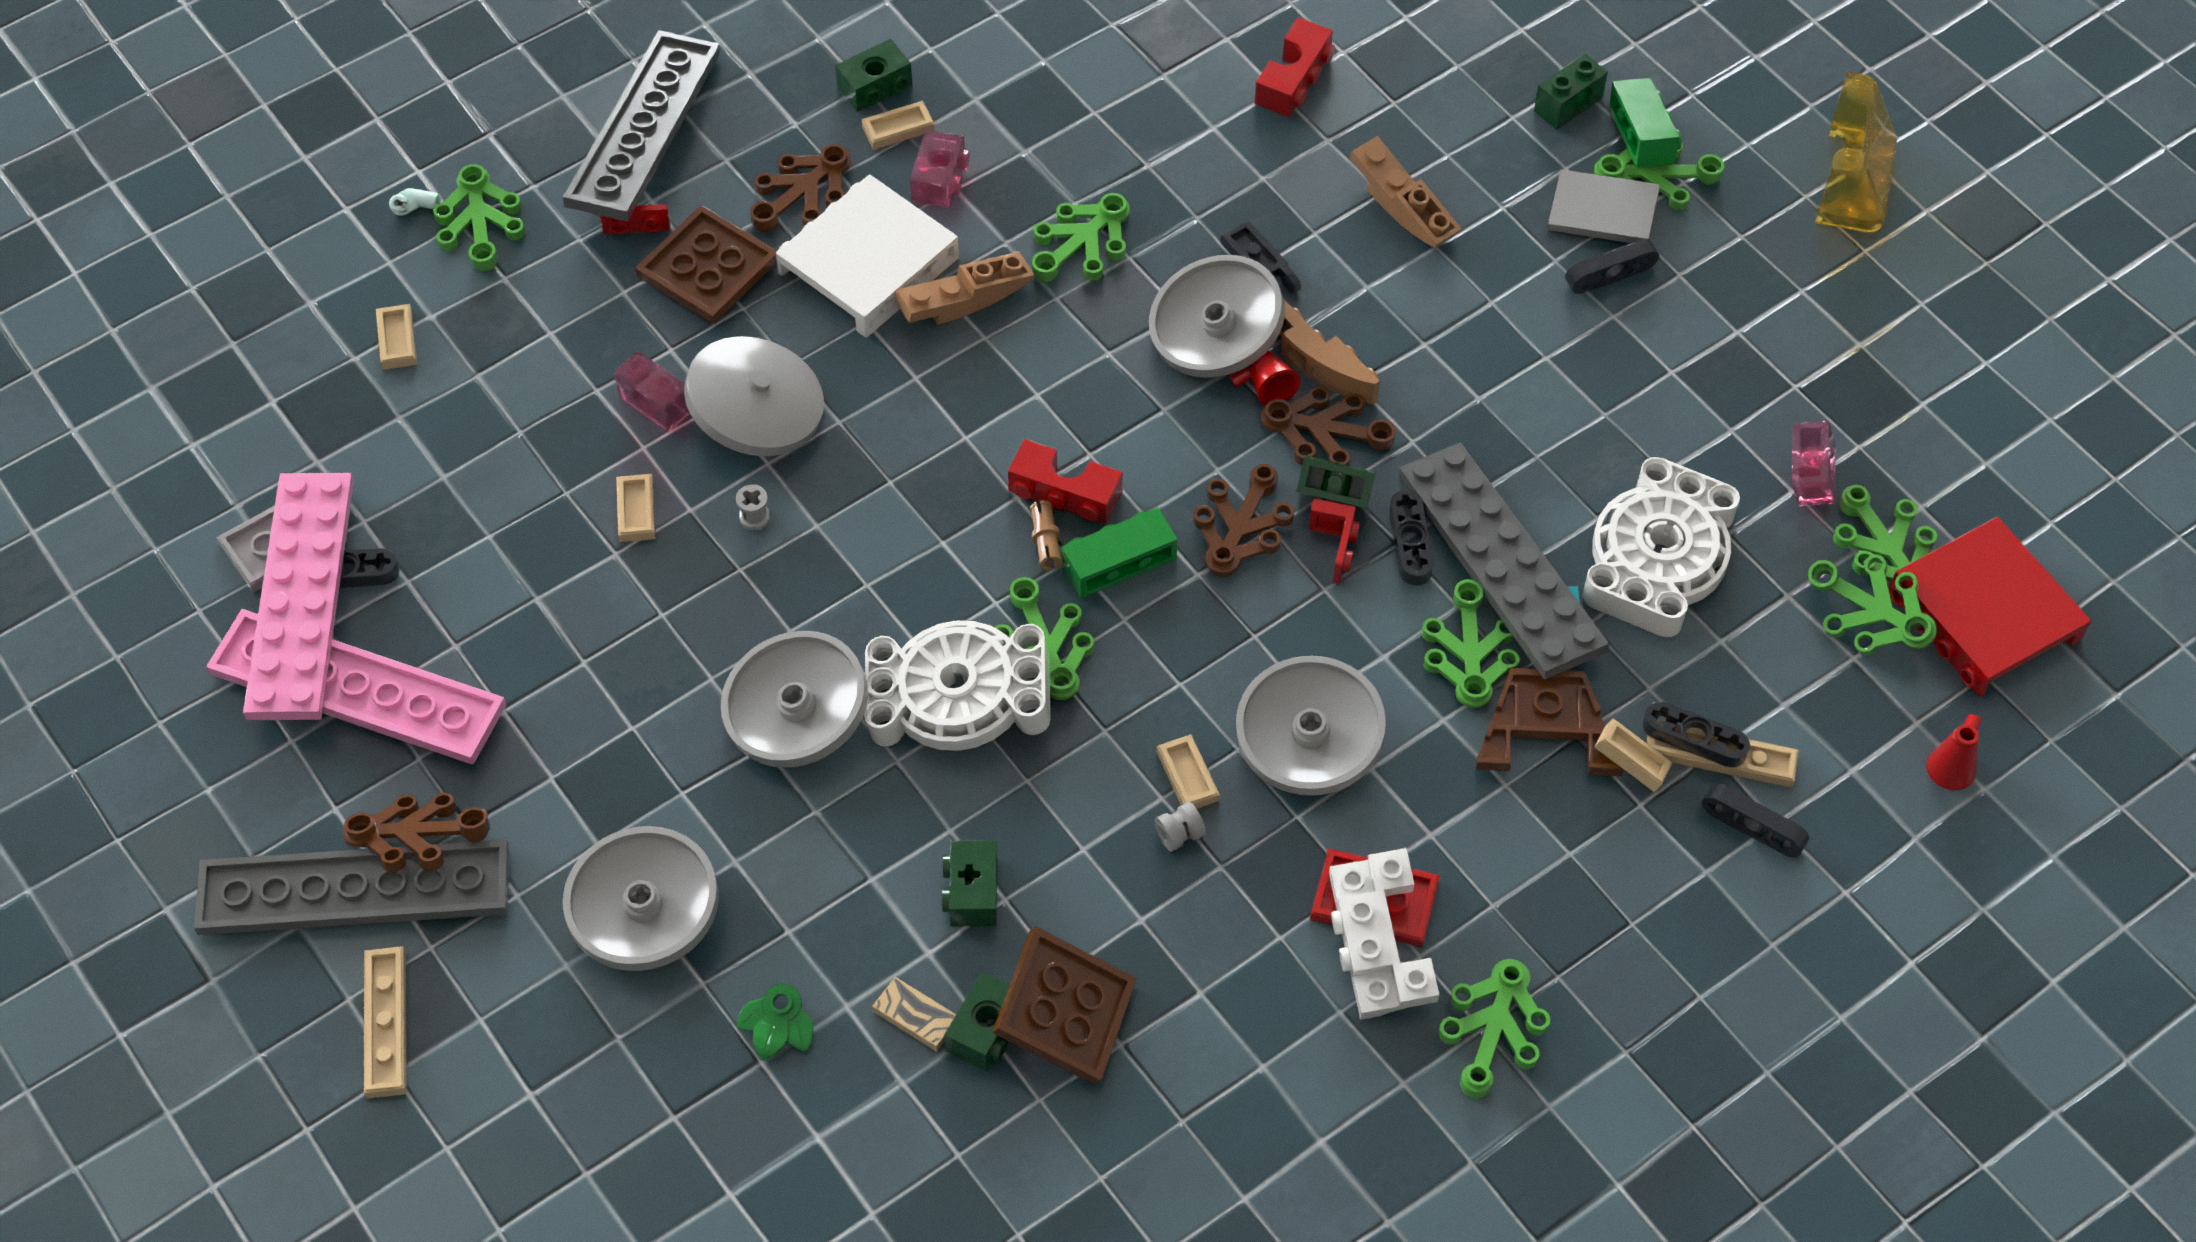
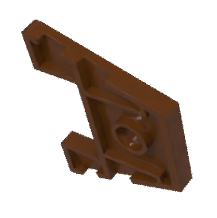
M1510 669L1491 724L1488 727L1483 745L1477 756L1476 770L1510 771V737L1586 741L1588 775L1622 776L1624 769L1595 748L1605 725L1600 715L1601 709L1585 671L1566 670L1544 680L1537 669Z

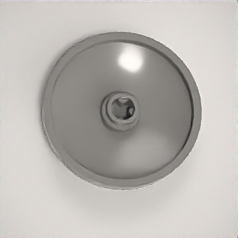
M1237 255L1207 257L1193 262L1176 272L1159 290L1149 314L1150 336L1159 355L1175 370L1195 377L1225 376L1248 367L1270 349L1283 326L1285 317L1284 298L1274 276L1257 261Z
M731 337L716 341L697 354L690 365L685 379V401L691 416L698 426L718 443L741 453L755 456H776L796 450L813 436L823 414V391L812 369L792 351L768 340L754 337Z
M794 631L774 636L747 652L730 672L721 697L723 724L738 749L752 760L773 767H798L816 762L841 747L859 726L868 701L866 675L852 650L842 641L828 634L815 631Z
M1322 656L1294 657L1270 666L1260 673L1247 687L1237 710V740L1240 751L1249 767L1268 784L1280 790L1298 795L1329 794L1357 782L1377 761L1385 740L1386 716L1384 705L1373 684L1352 666L1342 661Z
M640 826L620 830L592 845L573 866L563 892L564 917L577 945L595 961L611 968L627 971H642L662 967L690 952L710 929L719 901L717 878L709 858L701 847L679 832L654 826Z

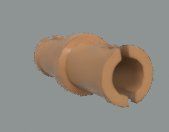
M1042 500L1040 501L1042 513L1039 512L1037 502L1030 506L1034 526L1032 540L1038 548L1041 569L1052 571L1050 558L1054 561L1055 569L1062 565V557L1060 556L1058 545L1061 537L1060 530L1054 523L1052 504Z

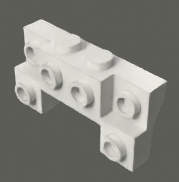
M1407 849L1368 855V860L1330 866L1329 877L1337 911L1331 912L1335 935L1342 934L1345 948H1339L1340 961L1343 971H1350L1360 1020L1379 1017L1408 1007L1438 1002L1439 991L1431 958L1400 963L1387 906L1386 896L1413 892L1414 880Z

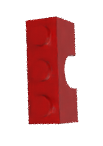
M1298 17L1284 38L1282 61L1290 63V65L1279 64L1271 60L1268 62L1256 81L1254 104L1287 117L1291 116L1297 106L1301 107L1306 99L1307 89L1311 84L1315 85L1321 74V67L1324 63L1328 64L1333 57L1335 45L1332 44L1333 30Z
M1024 439L1008 470L1009 491L1023 499L1030 498L1039 502L1042 500L1048 501L1052 504L1053 509L1065 510L1080 515L1087 521L1107 524L1122 494L1123 472L1090 461L1081 475L1074 478H1065L1056 473V449Z

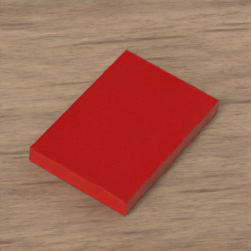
M1328 848L1310 920L1333 925L1331 912L1337 911L1329 877L1330 866L1368 860L1367 857ZM1411 868L1414 880L1413 892L1386 896L1395 941L1423 947L1440 875Z

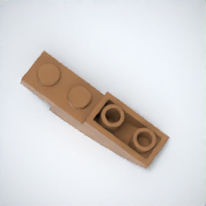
M1378 136L1351 152L1349 158L1369 182L1367 186L1369 193L1411 234L1435 248L1461 232L1462 228L1423 180L1420 179L1415 182Z
M1018 251L959 265L958 273L955 276L896 289L894 299L909 323L933 317L938 325L964 317L1006 298L1031 282L1034 274Z
M1284 299L1285 317L1279 333L1282 337L1281 355L1299 371L1323 387L1342 396L1357 393L1362 396L1364 403L1371 405L1376 403L1380 384L1376 372L1372 368H1367L1358 359L1354 349L1349 345H1345L1337 336L1325 342L1323 335L1318 330H1313L1304 320L1301 312L1295 307L1292 308Z

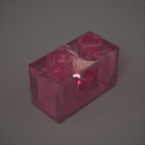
M932 130L925 131L910 177L911 201L950 208L953 196L959 195L961 191V171L967 170L969 165L970 151L965 150L964 136Z
M636 351L614 371L619 397L667 432L674 429L690 414L684 396L685 383L640 351Z
M1829 421L1793 424L1792 487L1799 506L1835 503L1836 442Z

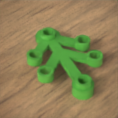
M1683 142L1680 150H1677L1675 159H1678L1682 154ZM1625 149L1618 156L1608 154L1601 157L1596 162L1593 172L1595 175L1628 180L1642 178L1648 183L1660 184V192L1669 198V206L1674 210L1681 211L1688 207L1690 193L1684 188H1678L1665 178H1698L1701 183L1712 185L1721 179L1725 165L1719 156L1707 154L1698 160L1697 165L1636 167L1635 165H1629L1633 160L1628 149Z
M470 164L460 170L457 177L458 188L443 203L437 204L433 209L436 222L440 225H449L447 228L441 229L437 233L436 238L440 249L444 251L454 250L459 243L457 237L472 222L475 243L470 246L468 251L470 261L474 268L487 272L494 268L498 261L495 246L488 240L486 220L504 229L505 235L509 240H520L525 235L524 223L521 219L511 218L508 215L519 213L522 209V204L517 193L507 192L492 184L489 173L482 166ZM483 195L500 202L504 213L484 203ZM469 197L470 204L455 219L454 210ZM446 238H452L449 241H443Z
M1109 193L1104 195L1098 204L1073 205L1071 203H1062L1056 208V220L1059 224L1047 222L1036 224L1033 229L1034 240L1040 245H1047L1054 238H1071L1053 253L1042 251L1033 257L1032 272L1034 276L1041 282L1052 281L1059 273V266L1085 244L1086 260L1083 263V275L1086 279L1092 281L1100 279L1103 276V262L1099 259L1098 232L1106 225H1108L1109 240L1106 243L1107 258L1112 261H1119L1126 255V244L1122 240L1121 223L1126 221L1130 215V206L1126 199L1118 193ZM1063 213H1070V215H1067V216L1062 215V214H1063ZM1076 218H1093L1088 223H1074ZM1041 232H1047L1048 234H1046V235H1041V234H1039V233H1041ZM1112 248H1119L1120 250H1118V251H1113V250H1111V249H1112ZM1095 267L1097 268V270L1093 271L1089 270V268Z
M1861 485L1847 487L1839 501L1841 511L1848 516L1859 517L1874 539L1858 535L1856 529L1850 524H1840L1835 530L1833 541L1840 548L1861 550L1855 555L1852 568L1855 573L1862 576L1867 574L1864 565L1860 564L1859 561H1865L1867 557L1873 554L1888 558L1893 566L1887 565L1888 570L1885 576L1886 580L1892 581L1897 570L1910 564L1902 550L1909 525L1914 521L1918 507L1912 500H1900L1894 510L1896 520L1890 535L1869 505L1871 498L1867 489ZM1901 509H1906V510L1910 511L1911 513H1910V514L1903 513V512L1901 511ZM1921 526L1916 530L1913 538L1916 548L1911 563L1927 555L1929 550L1934 547L1937 533L1933 528ZM1840 534H1847L1850 538H1843ZM1920 536H1926L1930 541H1925ZM1874 562L1870 565L1869 569L1871 571H1879L1882 568V564Z
M1870 555L1864 562L1866 574L1871 578L1875 597L1840 578L1836 566L1828 560H1819L1810 566L1808 578L1814 589L1820 592L1831 590L1865 609L1844 615L1837 613L1828 615L1823 622V627L1828 636L1839 638L1848 629L1883 621L1896 627L1875 634L1868 631L1857 634L1854 639V645L1857 652L1863 656L1874 654L1878 647L1903 642L1910 648L1922 649L1934 641L1937 628L1934 620L1929 615L1921 613L1916 593L1919 589V583L1913 573L1903 572L1895 580L1897 591L1903 596L1905 615L1892 607L1885 576L1888 567L1881 555ZM1874 562H1880L1882 568L1879 571H1871L1869 569L1870 565ZM1823 574L1831 576L1830 581L1827 583H1820L1818 579ZM1904 580H1912L1914 582L1913 586L1909 589L1900 587ZM1833 621L1842 623L1838 630H1830L1829 624ZM1916 627L1925 629L1924 634L1919 637L1913 636L1911 632ZM1863 639H1871L1873 641L1869 648H1861L1859 646Z
M1028 577L1018 578L1010 586V600L1015 607L1023 610L1028 624L1037 625L1044 632L1050 658V697L1056 700L1069 699L1079 690L1080 679L1076 671L1083 658L1093 653L1094 638L1087 632L1077 633L1072 640V650L1062 664L1058 652L1071 628L1080 625L1082 621L1081 608L1074 603L1062 606L1060 618L1051 635H1049L1036 604L1039 600L1038 584ZM1021 595L1030 596L1029 598H1020ZM1068 613H1074L1077 615L1074 618L1065 617V615ZM1005 624L994 627L1009 638L1014 633L1012 628ZM1080 642H1087L1089 646L1083 648L1079 647L1077 644ZM1029 646L1026 649H1032L1035 646ZM1058 682H1065L1067 685L1057 686L1055 684Z
M1467 579L1460 581L1455 586L1453 595L1455 606L1461 610L1463 642L1445 628L1444 623L1438 618L1425 620L1422 628V637L1430 643L1439 642L1465 664V673L1447 661L1446 654L1440 649L1428 650L1425 654L1423 665L1427 672L1432 674L1440 673L1456 686V697L1461 704L1469 708H1480L1487 705L1491 700L1493 693L1492 685L1504 674H1509L1511 668H1518L1520 657L1514 650H1502L1498 654L1497 662L1481 674L1480 662L1501 643H1510L1515 638L1511 633L1500 631L1501 628H1507L1500 619L1496 623L1495 629L1478 643L1476 609L1482 603L1483 588L1478 582ZM1468 597L1471 598L1472 601H1467L1462 598ZM1436 628L1439 632L1431 633L1427 629ZM1435 658L1440 660L1441 663L1433 664L1429 660ZM1510 659L1514 663L1508 665L1505 664L1502 660ZM1476 690L1479 694H1471L1468 691Z
M1514 959L1502 960L1494 966L1490 978L1472 986L1464 983L1457 984L1452 989L1450 996L1451 1005L1460 1011L1471 1008L1476 1000L1497 993L1493 1005L1461 1019L1447 1017L1440 1024L1439 1037L1447 1044H1456L1461 1040L1462 1036L1486 1026L1474 1064L1465 1067L1460 1080V1087L1463 1093L1470 1098L1480 1099L1487 1096L1491 1091L1493 1074L1489 1067L1501 1031L1515 1054L1514 1060L1518 1067L1528 1070L1534 1068L1538 1062L1540 1054L1538 1047L1526 1041L1509 1012L1511 1000L1513 998L1526 1018L1525 1027L1533 1035L1539 1036L1547 1032L1550 1016L1545 1010L1538 1008L1527 990L1530 983V973L1527 967L1520 961ZM1513 973L1518 978L1516 980H1509L1504 974ZM1464 993L1469 997V1000L1460 1001L1456 998V995ZM1540 1018L1544 1021V1025L1536 1026L1531 1022V1019ZM1451 1026L1456 1028L1458 1033L1449 1035L1444 1029ZM1527 1051L1534 1058L1525 1060L1520 1056V1053ZM1471 1074H1481L1484 1080L1481 1082L1474 1081L1471 1078Z

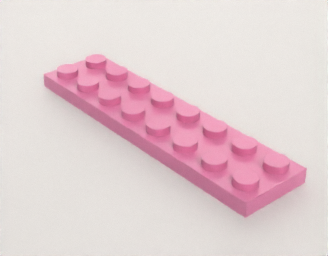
M280 473L243 709L246 720H321L354 485L352 473Z
M241 609L206 666L210 675L247 687L258 614ZM332 639L323 714L474 765L506 707L504 697Z

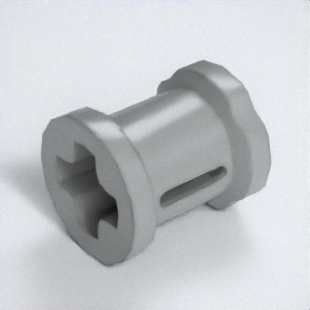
M751 484L742 487L737 492L735 498L737 507L740 509V524L747 530H761L770 522L767 492L758 485Z

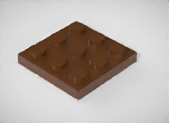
M700 205L635 267L638 278L710 323L715 324L777 263V251L703 205Z
M1036 926L1029 931L992 1033L1095 1085L1102 1080L1136 978Z

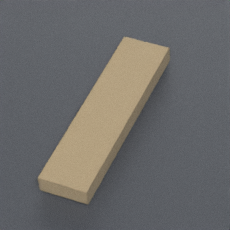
M1656 720V724L1663 725L1664 722ZM1677 725L1674 732L1679 733L1681 725ZM1689 728L1686 730L1687 736L1693 741L1706 739V735L1701 729ZM1647 735L1646 743L1675 764L1792 788L1795 781L1799 753L1797 749L1749 740L1750 749L1744 763L1737 767H1726ZM1713 736L1710 746L1715 747L1718 737ZM1730 743L1726 751L1734 753L1736 745Z
M403 946L364 950V1094L367 1099L407 1094L406 952Z

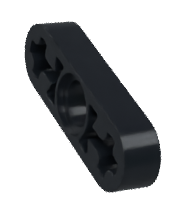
M1643 239L1574 264L1566 272L1565 280L1575 294H1582L1650 269L1659 260V253L1650 240Z
M1401 490L1392 496L1389 510L1401 578L1406 583L1415 586L1423 585L1430 580L1433 569V557L1423 502L1416 492ZM1402 504H1407L1408 508L1411 509L1410 519L1405 520V511L1401 507ZM1411 531L1417 533L1421 540L1417 543H1408L1402 539L1401 535ZM1414 555H1417V562L1419 568H1422L1421 571H1415L1414 566H1411Z
M385 548L345 550L343 564L352 563L355 565V568L351 573L341 575L339 588L386 585L393 582L398 577L400 571L395 554ZM363 563H366V566H364L365 572H363V568L361 565ZM380 563H387L384 565L383 570H376L380 567Z
M1655 702L1645 712L1643 729L1653 739L1726 767L1740 766L1746 760L1750 749V741L1743 732L1666 702ZM1659 716L1666 718L1663 725L1656 724ZM1678 722L1682 723L1679 733L1674 732ZM1689 728H1699L1705 733L1706 739L1693 741L1687 736L1686 730ZM1713 736L1718 737L1715 747L1710 746ZM1730 743L1736 745L1734 753L1726 751Z
M1712 785L1702 800L1703 808L1711 816L1785 856H1800L1809 841V835L1803 827L1725 785Z

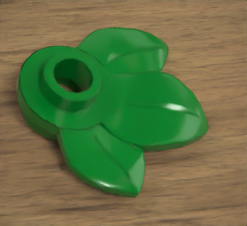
M788 984L774 985L766 991L763 998L748 1002L742 1008L737 1021L738 1029L753 1031V1044L762 1060H767L775 1055L787 1042L801 1051H808L812 1043L814 1030L811 1017L801 1009L802 999L799 992ZM781 996L787 997V1007L777 1009L775 1007L776 999Z

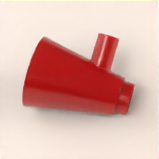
M1269 350L1248 367L1229 376L1235 388L1252 379L1258 399L1264 406L1274 399L1289 401L1300 387V376Z
M1974 714L1968 715L1964 725L1955 729L1928 756L1926 761L1927 773L1937 785L1949 790H1961L1974 782L1977 774L1978 729L1982 723V719Z

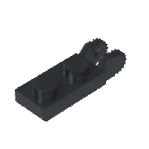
M1246 221L1221 235L1220 243L1231 255L1243 256L1257 261L1267 268L1274 278L1279 276L1282 284L1291 293L1294 294L1301 290L1300 281L1288 267V262L1250 221ZM1280 287V290H1281V292H1282L1283 298H1285V297H1284L1283 290H1282V288Z

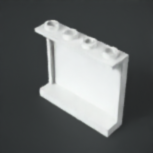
M870 174L860 183H855L848 193L837 202L831 203L823 214L813 222L807 223L799 234L790 241L783 243L776 252L779 275L783 276L789 270L855 317L856 331L866 338L900 309L894 299L896 289L933 281L959 258L957 235Z

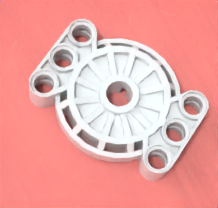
M1652 457L1645 460L1641 467L1637 487L1618 495L1607 504L1599 515L1592 539L1593 557L1596 564L1588 570L1582 594L1585 603L1593 609L1662 637L1677 635L1682 629L1688 605L1704 599L1717 588L1724 578L1731 555V538L1727 528L1734 521L1740 501L1739 492L1729 484L1666 459ZM1609 520L1610 524L1603 526ZM1655 544H1660L1667 547L1662 548L1660 553L1654 551L1656 546ZM1721 566L1717 573H1715L1714 568Z
M951 621L937 624L920 632L909 640L902 649L889 636L875 637L866 647L865 675L868 684V701L864 717L872 740L880 746L894 745L906 732L909 737L925 746L939 750L960 751L976 748L996 739L1008 730L1014 722L1022 732L1029 735L1040 734L1049 726L1050 658L1044 632L1037 625H1021L1009 638L1003 632L987 624L976 621ZM1029 646H1035L1032 649H1026ZM962 675L966 683L958 688H949L954 683H957L956 676ZM1037 677L1032 681H1025L1028 678ZM890 689V690H888L887 692L879 693V692H881L882 690ZM1037 709L1033 713H1025L1028 710ZM883 721H889L884 725H879Z

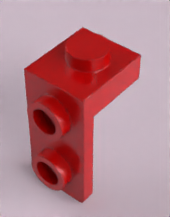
M665 204L636 206L628 222L595 214L601 218L604 234L655 233L670 230L668 206Z
M1313 499L1309 530L1341 536L1333 582L1340 583L1343 571L1350 572L1354 551L1348 550L1349 543H1356L1359 534L1360 522L1354 521L1356 507L1339 504L1332 500Z

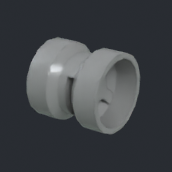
M1191 802L1179 806L1173 814L1165 813L1155 818V827L1158 835L1170 852L1182 847L1184 841L1188 839L1195 841L1206 835L1203 820Z

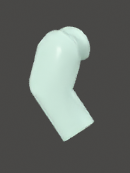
M408 188L394 195L389 201V206L394 214L407 215L420 207L434 209L441 202V196L438 193Z

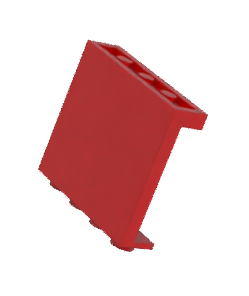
M1998 516L1897 570L1889 587V593L1894 603L1905 610L1903 596L1898 593L1895 580L1903 572H1910L1916 576L1919 583V589L1916 593L1921 613L1929 615L1934 620L1937 628V634L1932 643L1936 646L1939 655L1944 660H1948L1956 669L1962 682L1966 686L1971 687L1979 697L1984 695L1990 682L2058 644L2066 641L2072 646L2081 641L2091 623L2089 617ZM1904 580L1900 587L1909 589L1913 586L1914 582L1912 580ZM1916 627L1918 631L1924 634V628Z

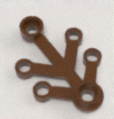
M830 144L822 149L820 155L794 156L793 154H784L780 156L778 167L782 175L758 174L754 179L755 189L760 195H770L774 192L775 188L790 189L773 203L768 201L755 203L750 209L752 225L761 232L771 231L778 222V216L804 195L803 226L814 221L808 220V218L815 217L817 219L821 215V211L818 209V183L827 176L829 177V190L825 194L827 207L831 203L838 201L831 199H840L845 195L842 190V174L851 166L849 152L842 145ZM799 168H815L808 174H796Z
M1317 386L1312 388L1309 394L1291 403L1283 399L1271 400L1261 411V423L1269 431L1281 432L1295 450L1294 459L1300 465H1303L1304 457H1306L1301 455L1300 452L1307 451L1310 453L1307 456L1315 457L1316 448L1312 443L1305 441L1296 428L1308 430L1329 456V461L1336 462L1334 459L1341 458L1345 461L1336 463L1348 466L1350 464L1349 452L1342 449L1331 435L1368 442L1376 451L1387 450L1394 444L1396 429L1394 425L1384 419L1375 420L1368 427L1335 421L1345 415L1357 417L1363 412L1364 400L1357 393L1347 394L1342 401L1328 407L1329 391L1324 387ZM1320 396V397H1323L1324 399H1323V400H1316V399H1314V397ZM1349 403H1355V404H1357L1358 406H1357V407H1351V406H1349L1348 404H1349ZM1310 408L1322 410L1312 416L1301 414Z
M1259 464L1252 469L1249 480L1250 489L1237 514L1228 498V483L1220 478L1212 479L1208 483L1207 497L1215 503L1228 530L1224 541H1222L1214 526V510L1207 505L1198 506L1194 510L1193 523L1201 530L1209 546L1205 554V564L1212 574L1218 577L1230 576L1239 568L1240 561L1263 553L1273 554L1280 549L1281 536L1277 531L1270 528L1291 525L1294 520L1293 506L1289 503L1281 502L1274 506L1273 512L1252 519L1262 497L1274 493L1277 489L1278 474L1271 465ZM1219 488L1223 490V492L1215 493L1212 490ZM1285 512L1288 514V516L1281 517L1278 515V513ZM1201 515H1206L1209 517V519L1202 520L1198 517ZM1263 531L1258 541L1238 546L1242 537ZM1267 539H1272L1275 541V543L1267 544L1264 541ZM1219 556H1225V557H1228V558H1227V559H1220V558H1218V557H1219Z
M446 792L439 793L432 798L431 802L419 809L416 797L411 794L399 796L392 805L374 816L369 813H356L350 816L344 823L342 836L345 843L349 846L368 847L381 858L384 870L391 873L398 872L406 866L405 855L401 848L391 847L382 838H397L419 856L424 870L433 871L439 869L444 864L442 850L439 846L430 845L422 836L462 835L470 842H479L487 837L490 823L487 812L478 807L462 811L458 815L457 820L427 822L434 816L445 818L455 813L456 804L453 795ZM397 817L403 819L398 823H390Z

